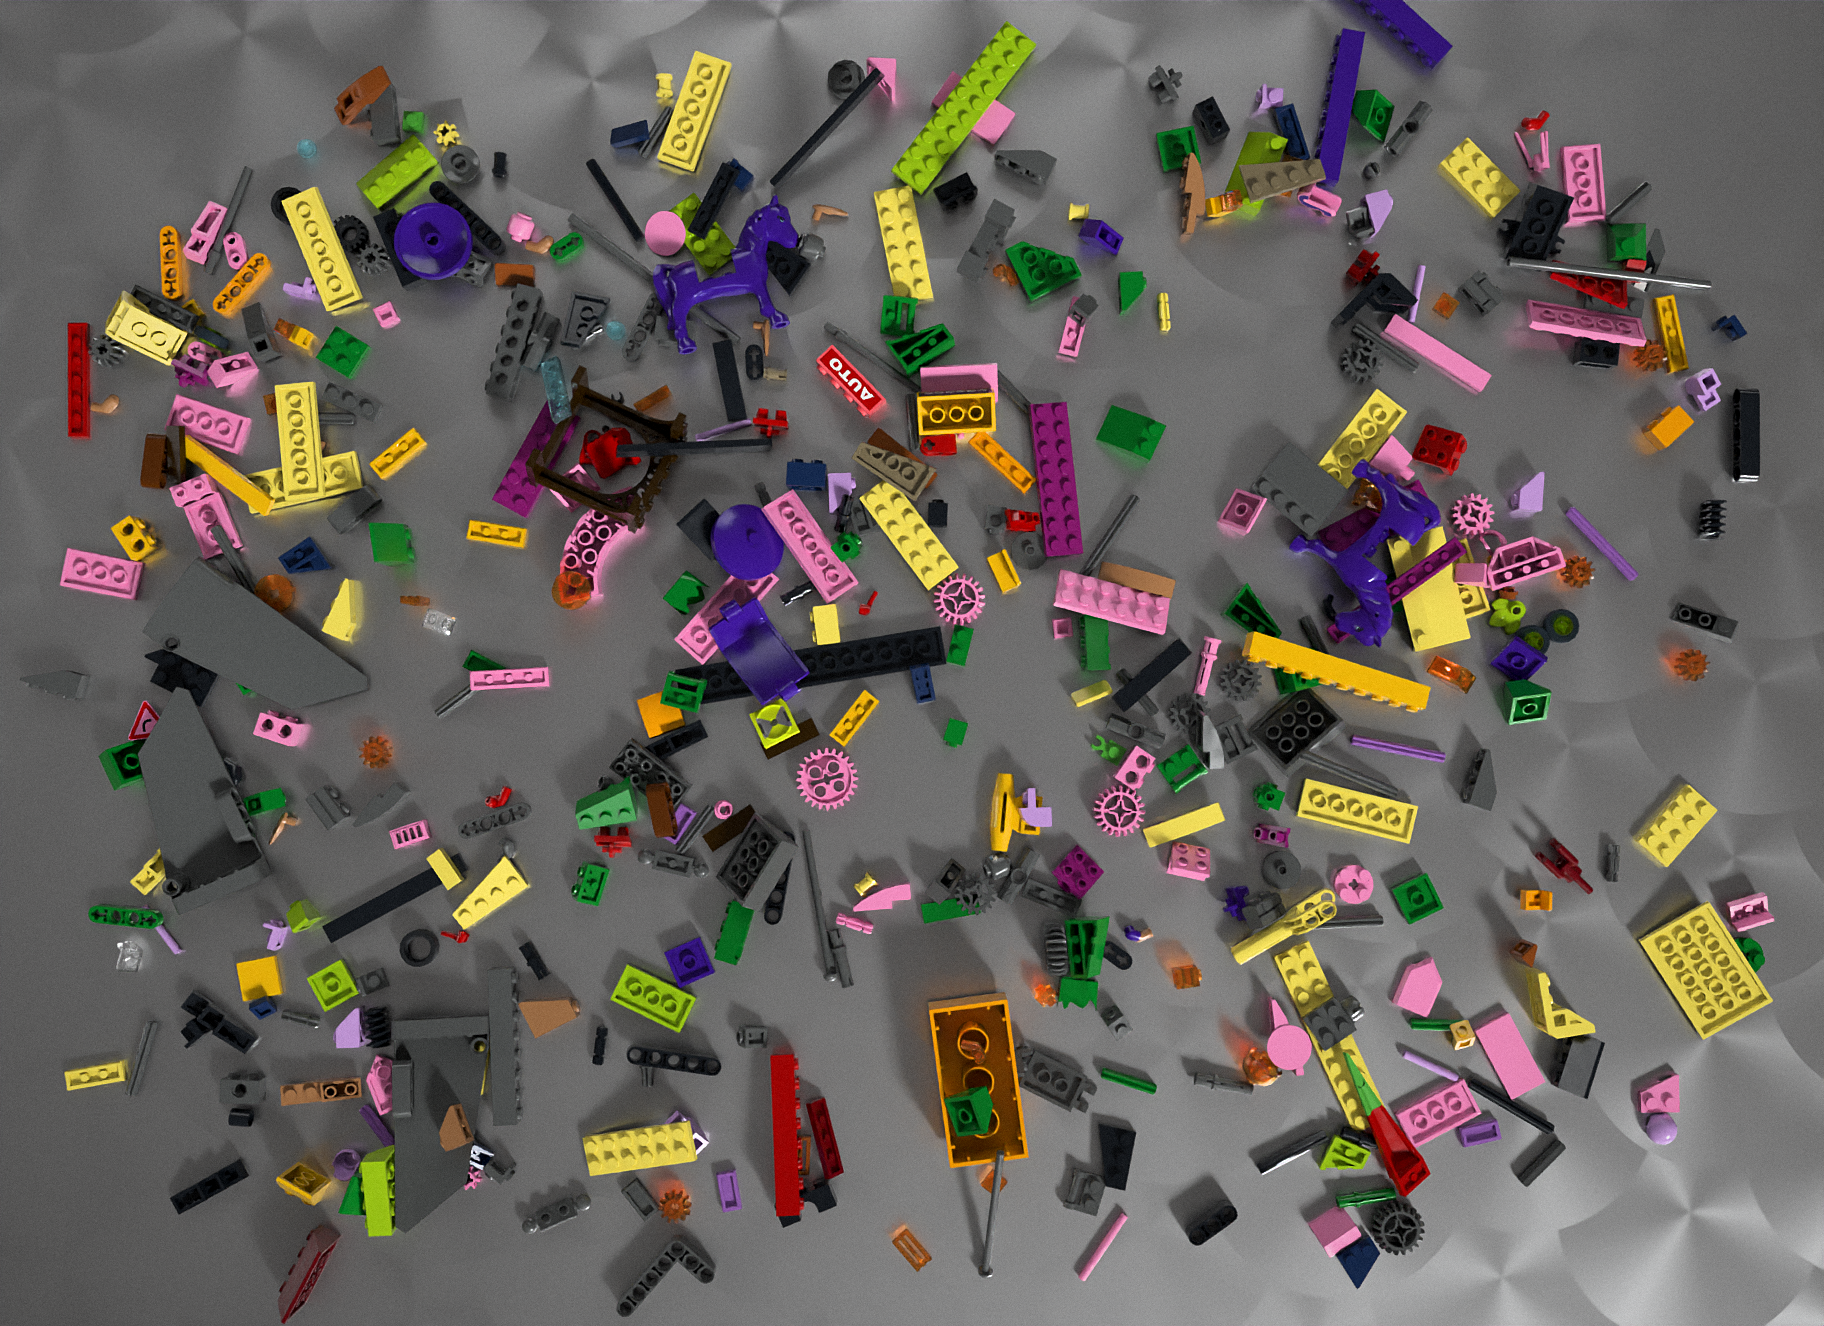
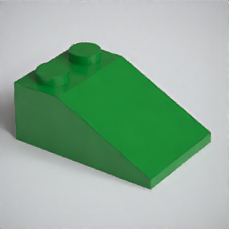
M1111 405L1096 440L1148 463L1154 454L1166 425L1149 417Z
M368 523L374 562L391 567L414 563L415 549L411 547L410 540L413 538V534L408 525L400 523Z

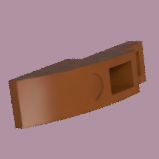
M378 66L357 79L336 98L338 104L334 107V110L342 125H349L366 104H373L391 84L383 66Z

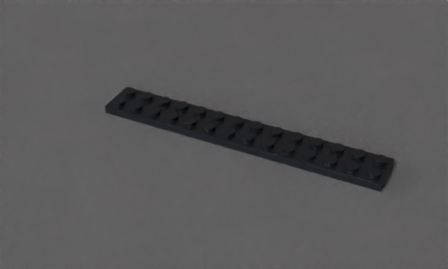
M940 626L793 650L810 672L803 679L795 683L798 688L908 671L910 666L929 663V667L947 664ZM728 661L675 670L678 675L698 680L701 678L707 680L701 704L754 696ZM677 682L679 689L697 692L698 687Z

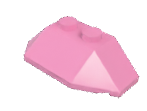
M1532 536L1496 548L1486 573L1491 590L1494 591L1566 567L1559 547Z

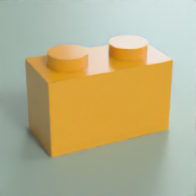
M1679 405L1673 408L1667 407L1661 412L1662 417L1647 425L1648 430L1643 433L1658 451L1667 448L1694 423Z

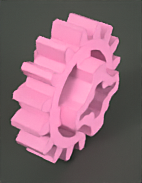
M1471 493L1468 494V498L1464 495L1461 497V500L1455 501L1457 506L1451 508V510L1455 511V514L1450 515V517L1455 518V521L1452 523L1453 525H1459L1457 531L1464 529V535L1470 532L1471 536H1473L1477 532L1480 534L1484 532V529L1490 528L1488 523L1493 522L1490 515L1494 514V511L1489 510L1493 505L1486 504L1487 498L1481 500V494L1476 495L1474 498V494ZM1472 512L1475 513L1473 517L1470 516Z

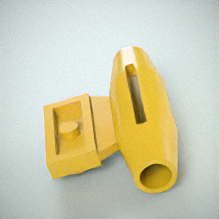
M998 773L992 795L990 816L991 850L1007 852L1012 829L1021 834L1039 835L1040 827L1028 825L1019 815L1018 808H1026V804L1022 803V796L1015 798L1013 774ZM1036 796V808L1042 807L1043 797Z

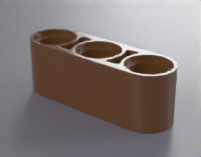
M148 433L145 438L140 483L145 488L164 489L168 475L167 434Z
M667 782L648 784L646 786V796L655 836L657 838L676 836L678 826L669 784Z

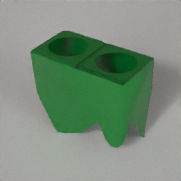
M686 570L663 599L681 615H686L689 613L687 604H696L705 599L701 586H709Z
M1060 976L1057 1006L1058 1002L1062 1001L1064 1009L1068 1007L1070 1002L1080 1008H1084L1091 1000L1097 1011V980Z

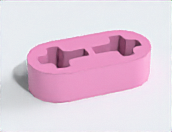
M192 342L188 346V354L192 358L208 365H212L214 362L209 357L210 354L217 355L219 359L225 358L223 352L201 342ZM195 348L204 351V354L194 352Z

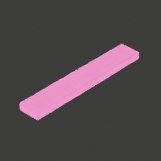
M1396 314L1393 315L1384 329L1385 333L1478 392L1483 390L1492 376Z

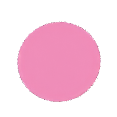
M660 211L648 220L645 227V239L653 252L662 256H669L679 251L683 246L686 236L685 226L676 214L669 211Z
M1293 1025L1277 1028L1271 1034L1267 1043L1269 1058L1276 1066L1285 1070H1294L1302 1067L1308 1061L1312 1051L1311 1041L1307 1033Z

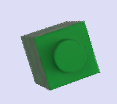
M949 718L943 740L947 741L946 745L957 748V745L962 746L968 723Z

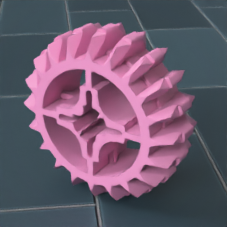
M955 573L954 580L951 575H948L949 582L947 583L943 579L941 582L944 584V587L940 585L936 587L941 592H934V596H938L939 599H935L933 602L940 603V606H937L935 609L936 611L943 610L939 616L948 615L945 619L946 622L949 621L950 617L954 618L952 621L954 625L957 619H960V625H963L964 618L970 623L971 619L969 616L976 619L977 615L974 612H982L978 605H985L984 602L979 601V599L985 598V595H979V592L983 591V587L976 589L979 581L972 584L973 577L970 576L967 581L965 580V573H963L962 579H959V574ZM960 583L956 593H944L951 585ZM965 585L972 589L975 599L965 595ZM960 590H962V598L964 597L968 601H961L957 609V603L951 597H957ZM943 599H948L954 603L953 613L945 607ZM962 605H974L968 613L959 615Z
M1114 785L1111 786L1112 792L1105 788V796L1101 793L1098 794L1102 798L1101 802L1098 800L1094 801V803L1099 805V808L1093 807V811H1099V814H1095L1093 817L1101 819L1096 824L1098 826L1104 824L1101 829L1102 831H1106L1109 828V835H1112L1115 830L1116 837L1120 836V831H1122L1124 836H1127V829L1134 833L1132 826L1140 827L1136 821H1144L1143 818L1139 817V814H1145L1144 810H1139L1140 807L1145 806L1144 803H1138L1142 797L1137 796L1134 798L1137 791L1133 790L1129 794L1130 788L1126 786L1124 791L1122 785L1118 786V791H1116ZM1117 795L1113 806L1104 807L1111 797ZM1123 795L1132 801L1134 809L1124 806ZM1117 806H1120V808L1128 812L1120 813L1121 815L1118 816V813L1110 810H1115ZM1104 813L1113 814L1115 826L1107 822ZM1133 814L1130 822L1121 826L1124 816Z

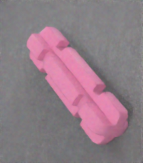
M842 913L837 915V924H845L846 927L858 931L863 930L867 934L872 932V923H864L863 920L851 916L846 917Z

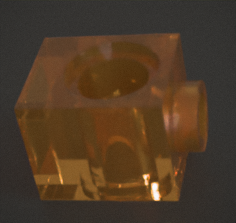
M1196 965L1172 967L1174 987L1177 990L1200 986L1199 981L1202 980V973L1200 969H1197Z

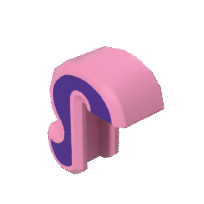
M1316 183L1299 188L1297 199L1302 205L1319 210L1322 215L1327 217L1336 215L1342 203L1338 195L1315 186Z

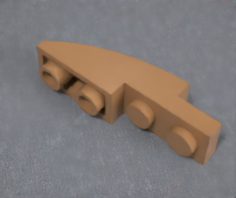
M1189 153L1187 157H1184L1182 162V169H1185L1184 177H1181L1179 182V189H1182L1181 194L1188 195V198L1186 197L1184 201L1186 214L1185 217H1182L1181 221L1183 234L1188 235L1194 233L1196 216L1201 217L1205 211L1204 180L1199 162L1194 153Z
M361 1077L318 1079L281 1085V1106L362 1097Z

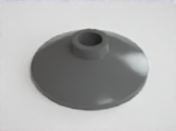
M456 145L444 153L441 167L444 175L452 182L466 183L477 175L480 161L473 149L465 145ZM465 164L463 169H459V166Z

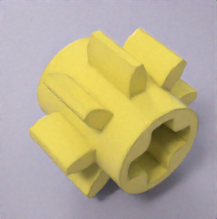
M444 121V124L437 123V131H433L436 136H439L436 139L439 144L444 142L446 147L451 143L456 144L455 139L459 136L455 131L456 126L454 124L449 126L447 121Z

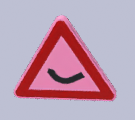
M143 701L129 734V740L148 738L160 718L148 701Z

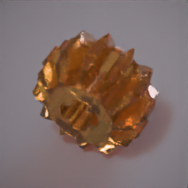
M1647 339L1644 347L1637 346L1638 349L1633 352L1637 356L1633 358V361H1638L1636 367L1642 366V372L1648 370L1654 372L1656 369L1662 368L1664 366L1663 363L1668 360L1664 356L1668 351H1663L1662 349L1665 344L1658 345V340L1651 341Z
M1579 556L1567 559L1566 567L1562 568L1565 572L1560 574L1561 576H1566L1563 582H1570L1569 586L1571 588L1575 586L1583 588V585H1590L1589 580L1595 578L1591 572H1594L1596 569L1590 568L1593 562H1586L1587 557L1579 558Z
M1687 649L1686 652L1679 653L1681 658L1675 659L1679 663L1674 666L1675 669H1679L1677 675L1683 676L1685 681L1691 680L1693 682L1697 681L1698 678L1703 679L1705 677L1704 673L1709 672L1706 665H1709L1710 662H1705L1707 655H1701L1700 650Z
M371 736L369 741L364 740L362 743L365 747H359V750L363 751L359 758H365L363 764H369L370 768H375V766L382 768L383 763L388 764L389 760L386 757L393 756V754L388 753V750H391L393 747H386L389 741L387 739L382 741L381 736H377L376 739ZM374 749H376V751L379 752L378 755H376L375 753H373V750H374Z
M675 1189L672 1190L671 1194L666 1192L664 1194L665 1198H661L659 1201L662 1205L659 1206L658 1210L664 1211L661 1214L662 1218L668 1216V1223H670L671 1219H674V1223L678 1224L679 1219L685 1221L686 1215H690L691 1211L688 1208L692 1206V1203L686 1202L689 1199V1195L683 1197V1190L679 1194H677ZM674 1203V1206L675 1204H677L679 1206L678 1209H676V1207L675 1209H673L671 1207L672 1204Z

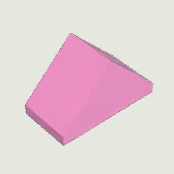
M1485 563L1455 564L1454 583L1491 588L1486 573L1488 565Z

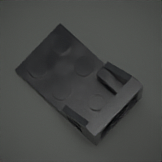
M1379 273L1330 323L1335 328L1339 324L1344 326L1365 304L1373 312L1403 314L1418 299L1391 273Z

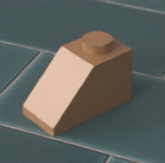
M461 1103L449 1107L439 1131L440 1144L445 1149V1152L474 1141Z

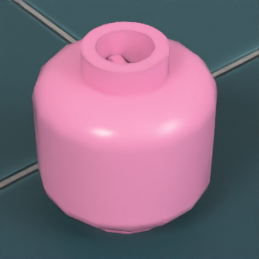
M517 212V214L511 215L506 230L511 234V239L521 242L522 239H530L535 224L531 216Z

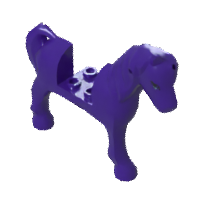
M777 195L772 197L769 204H766L761 209H756L748 217L739 236L738 244L734 249H730L736 273L727 272L722 274L721 277H709L704 279L703 282H699L693 260L680 263L677 266L659 264L655 267L652 280L653 287L659 303L667 314V329L670 331L674 330L679 354H690L697 350L696 342L688 336L686 319L689 310L695 304L709 299L752 293L759 302L760 314L770 319L771 328L781 329L790 324L787 314L777 310L773 305L766 284L768 279L766 259L768 242H777L785 248H794L799 242V234L791 224L788 208L778 203Z
M1361 459L1351 474L1357 478H1367L1380 492L1382 509L1375 524L1361 538L1342 551H1334L1328 548L1320 539L1308 540L1302 534H1299L1294 539L1289 549L1295 553L1306 551L1314 553L1335 569L1338 577L1356 595L1361 605V608L1355 611L1337 614L1335 616L1336 628L1354 635L1364 646L1375 644L1380 648L1381 639L1392 626L1394 613L1390 596L1386 589L1387 584L1385 580L1388 576L1366 558H1371L1376 553L1377 549L1375 547L1379 542L1384 543L1388 539L1390 529L1414 546L1424 532L1438 526L1441 522V515L1438 506L1420 492L1400 485L1396 477L1391 473L1383 476L1380 470L1372 467L1365 459ZM1424 517L1428 518L1429 520L1427 524Z

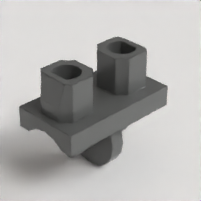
M1160 65L1155 68L1156 72L1148 79L1154 88L1161 83L1166 87L1157 93L1161 102L1165 103L1171 99L1177 100L1179 96L1172 84L1174 83L1176 88L1180 87L1182 84L1179 79L1182 78L1183 74L1181 72L1175 73L1173 68L1168 70L1170 75L1168 78L1164 69Z

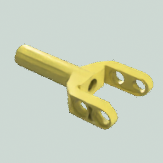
M1329 888L1319 890L1293 906L1280 920L1231 947V952L1239 964H1243L1289 936L1307 933L1333 918L1337 912L1334 903V892ZM1323 893H1330L1332 900H1321V895ZM1311 902L1314 904L1309 909H1304L1306 903ZM1330 906L1333 907V912L1330 914L1322 912ZM1313 916L1316 917V921L1313 924L1306 923V920Z

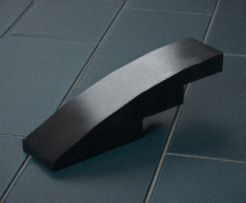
M732 340L714 342L712 344L728 422L745 419L747 414Z
M698 720L645 748L662 761L704 740L708 735L701 720Z
M195 990L190 993L180 1007L197 1017L196 1021L212 1030L213 1035L244 1054L257 1040V1037L245 1026Z
M239 1159L170 1197V1200L178 1215L247 1178L249 1174Z

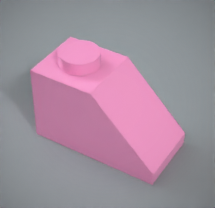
M249 352L214 360L207 373L216 388L234 384L257 370L258 367Z

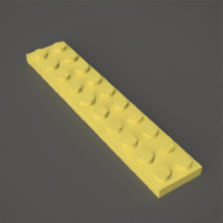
M1305 941L1274 955L1273 958L1350 1127L1361 1131V1129L1369 1128L1370 1125L1343 1052L1350 1055L1383 1106L1384 1104L1352 1034L1324 1051L1302 1019L1303 1016L1334 996L1310 942Z

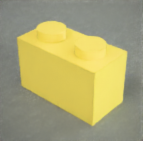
M836 604L813 607V611L810 612L811 623H815V630L812 631L813 642H817L818 646L841 643Z

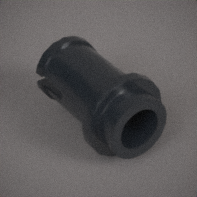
M495 152L494 168L492 169L493 176L505 178L507 174L505 170L507 154Z

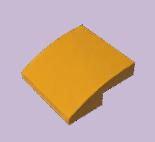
M663 691L637 700L650 739L686 727L682 709L660 704Z

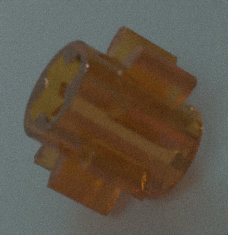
M1041 984L1035 989L1037 995L1034 998L1043 1008L1047 1004L1051 1008L1057 1003L1055 997L1058 994L1049 984L1045 987Z

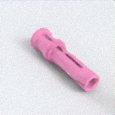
M1210 637L1204 638L1206 640L1204 649L1200 653L1202 661L1193 693L1204 696L1213 660L1217 659L1216 653L1218 645L1221 643V640Z

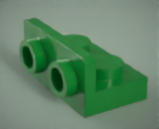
M583 861L577 870L578 878L576 884L574 883L571 889L572 898L577 902L598 906L610 869Z

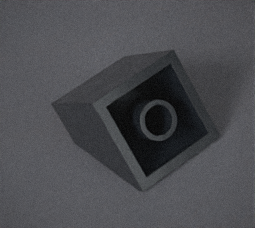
M704 498L676 525L712 562L717 560L711 547V531L715 520L720 514Z

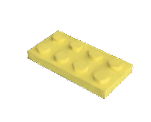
M1468 137L1439 164V167L1491 219L1520 192V189Z
M1685 784L1638 837L1636 842L1663 867H1668L1718 810L1690 785Z

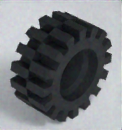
M345 215V218L342 216L338 217L340 220L334 221L336 224L334 228L343 250L352 253V251L358 252V248H364L362 245L367 244L366 239H369L367 226L353 215L351 217ZM354 227L357 232L356 237L350 241L345 240L343 237L345 229Z

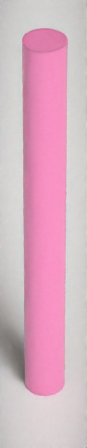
M1120 1214L1078 1276L1082 1281L1087 1279L1127 1220L1128 1216L1126 1214Z

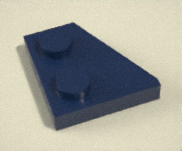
M310 536L278 557L288 574L332 568L319 546Z
M1367 1235L1336 1254L1354 1286L1358 1289L1379 1257L1380 1252L1371 1237Z

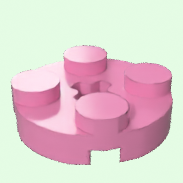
M1347 865L1335 875L1333 881L1334 891L1343 901L1358 904L1370 898V894L1373 891V879L1370 872L1363 867ZM1352 879H1355V881L1358 882V886H1356L1355 889L1352 890V887L1349 886V882H1352Z

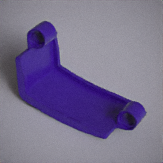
M754 597L742 606H739L737 601L733 599L719 608L723 618L709 627L708 630L723 656L760 704L765 705L778 695L786 702L801 692V689L795 683L803 679L810 672L770 622L759 600Z

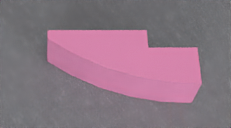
M211 201L208 202L190 230L192 236L183 248L186 258L202 265L206 263L209 250H212L227 213L228 209Z
M910 882L891 885L875 891L855 904L853 910L892 909V901L911 899Z

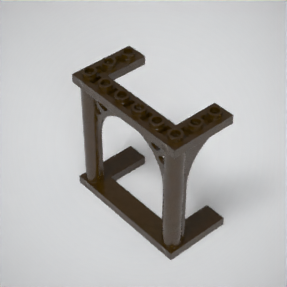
M579 365L571 380L573 397L543 452L534 448L525 464L529 484L536 488L540 484L627 525L628 531L635 534L637 529L643 527L645 522L644 516L646 512L650 513L654 505L652 500L655 496H659L662 490L661 483L663 479H668L671 472L669 468L672 463H676L679 455L650 456L649 467L644 478L630 490L617 494H605L594 491L547 468L581 405L634 429L641 435L646 444L687 442L688 430L686 429L688 423H686V415L679 412L675 420L665 421L652 418L589 389L587 368ZM649 436H652L655 440L650 441ZM656 457H663L658 460L659 463L654 462ZM649 474L653 475L651 479L647 477ZM639 489H643V490L645 491V492L642 491V493H641V494H642V498H641L640 495L637 493ZM629 495H632L634 499L629 506L626 499ZM616 499H622L623 506L620 505V502H615Z

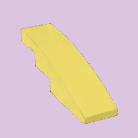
M1219 802L1144 828L1143 832L1149 847H1153L1225 821V817Z
M160 848L157 850L158 853L143 866L144 869L130 881L145 896L166 876Z

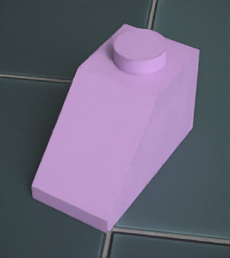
M1387 189L1365 195L1360 200L1361 205L1367 208L1369 224L1374 228V232L1370 233V237L1378 233L1392 209L1393 198L1388 194Z
M1545 472L1534 474L1514 491L1511 497L1513 511L1534 513L1542 511Z
M851 473L828 474L830 514H834L840 508L842 495L849 494L850 497L852 489H856V480L852 478Z
M364 1005L355 1008L336 1028L333 1035L336 1048H359L365 1044V1024H363L365 1016H362V1013L365 1012Z

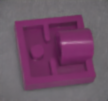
M1076 845L1052 873L1058 879L1059 887L1067 893H1072L1079 900L1094 885L1104 871Z

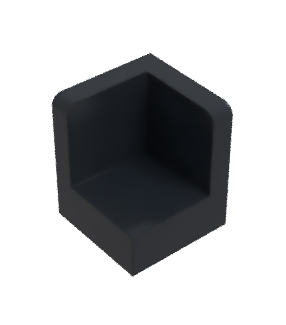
M197 1017L191 1019L186 1024V1027L181 1030V1034L188 1041L184 1045L186 1049L194 1046L211 1032L209 1028L196 1021Z

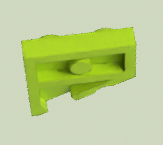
M1334 1134L1318 1166L1321 1170H1326V1168H1337L1338 1170H1345L1347 1168L1363 1169L1371 1151L1366 1147L1357 1145L1348 1139Z

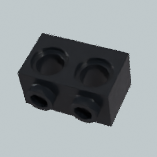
M1582 337V339L1575 342L1573 365L1612 369L1618 366L1620 343ZM1584 347L1589 349V355L1584 352ZM1604 349L1607 350L1608 357L1603 354Z

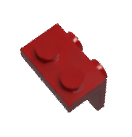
M1426 425L1412 458L1415 461L1439 467L1444 474L1452 476L1453 472L1459 467L1461 454L1465 453L1467 449V441L1461 433L1433 425Z
M625 427L612 428L585 446L601 479H606L626 465H637L641 462L640 457L616 458L615 451L617 445L633 444L631 435Z

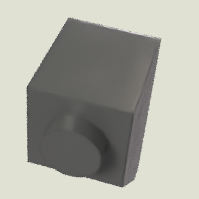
M1083 294L1073 304L1068 316L1081 327H1084L1099 306L1097 300L1091 295L1086 296Z
M951 858L932 881L925 894L940 905L950 895L966 869Z

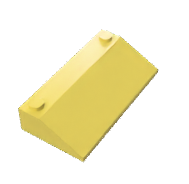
M1443 526L1424 532L1414 546L1400 536L1385 541V544H1388L1396 578L1447 543ZM1452 563L1402 598L1414 646L1412 648L1413 652L1471 638L1457 583H1454L1455 574Z

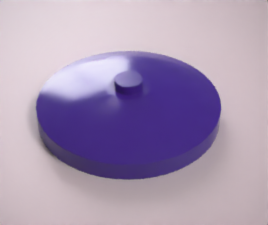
M425 203L412 208L401 218L394 234V248L400 262L412 274L428 280L444 279L457 273L468 261L473 246L472 232L465 218L454 208L442 203Z
M739 504L728 508L717 517L711 531V547L716 560L727 573L738 579L747 581L759 580L771 574L781 562L784 542L761 508L757 506Z

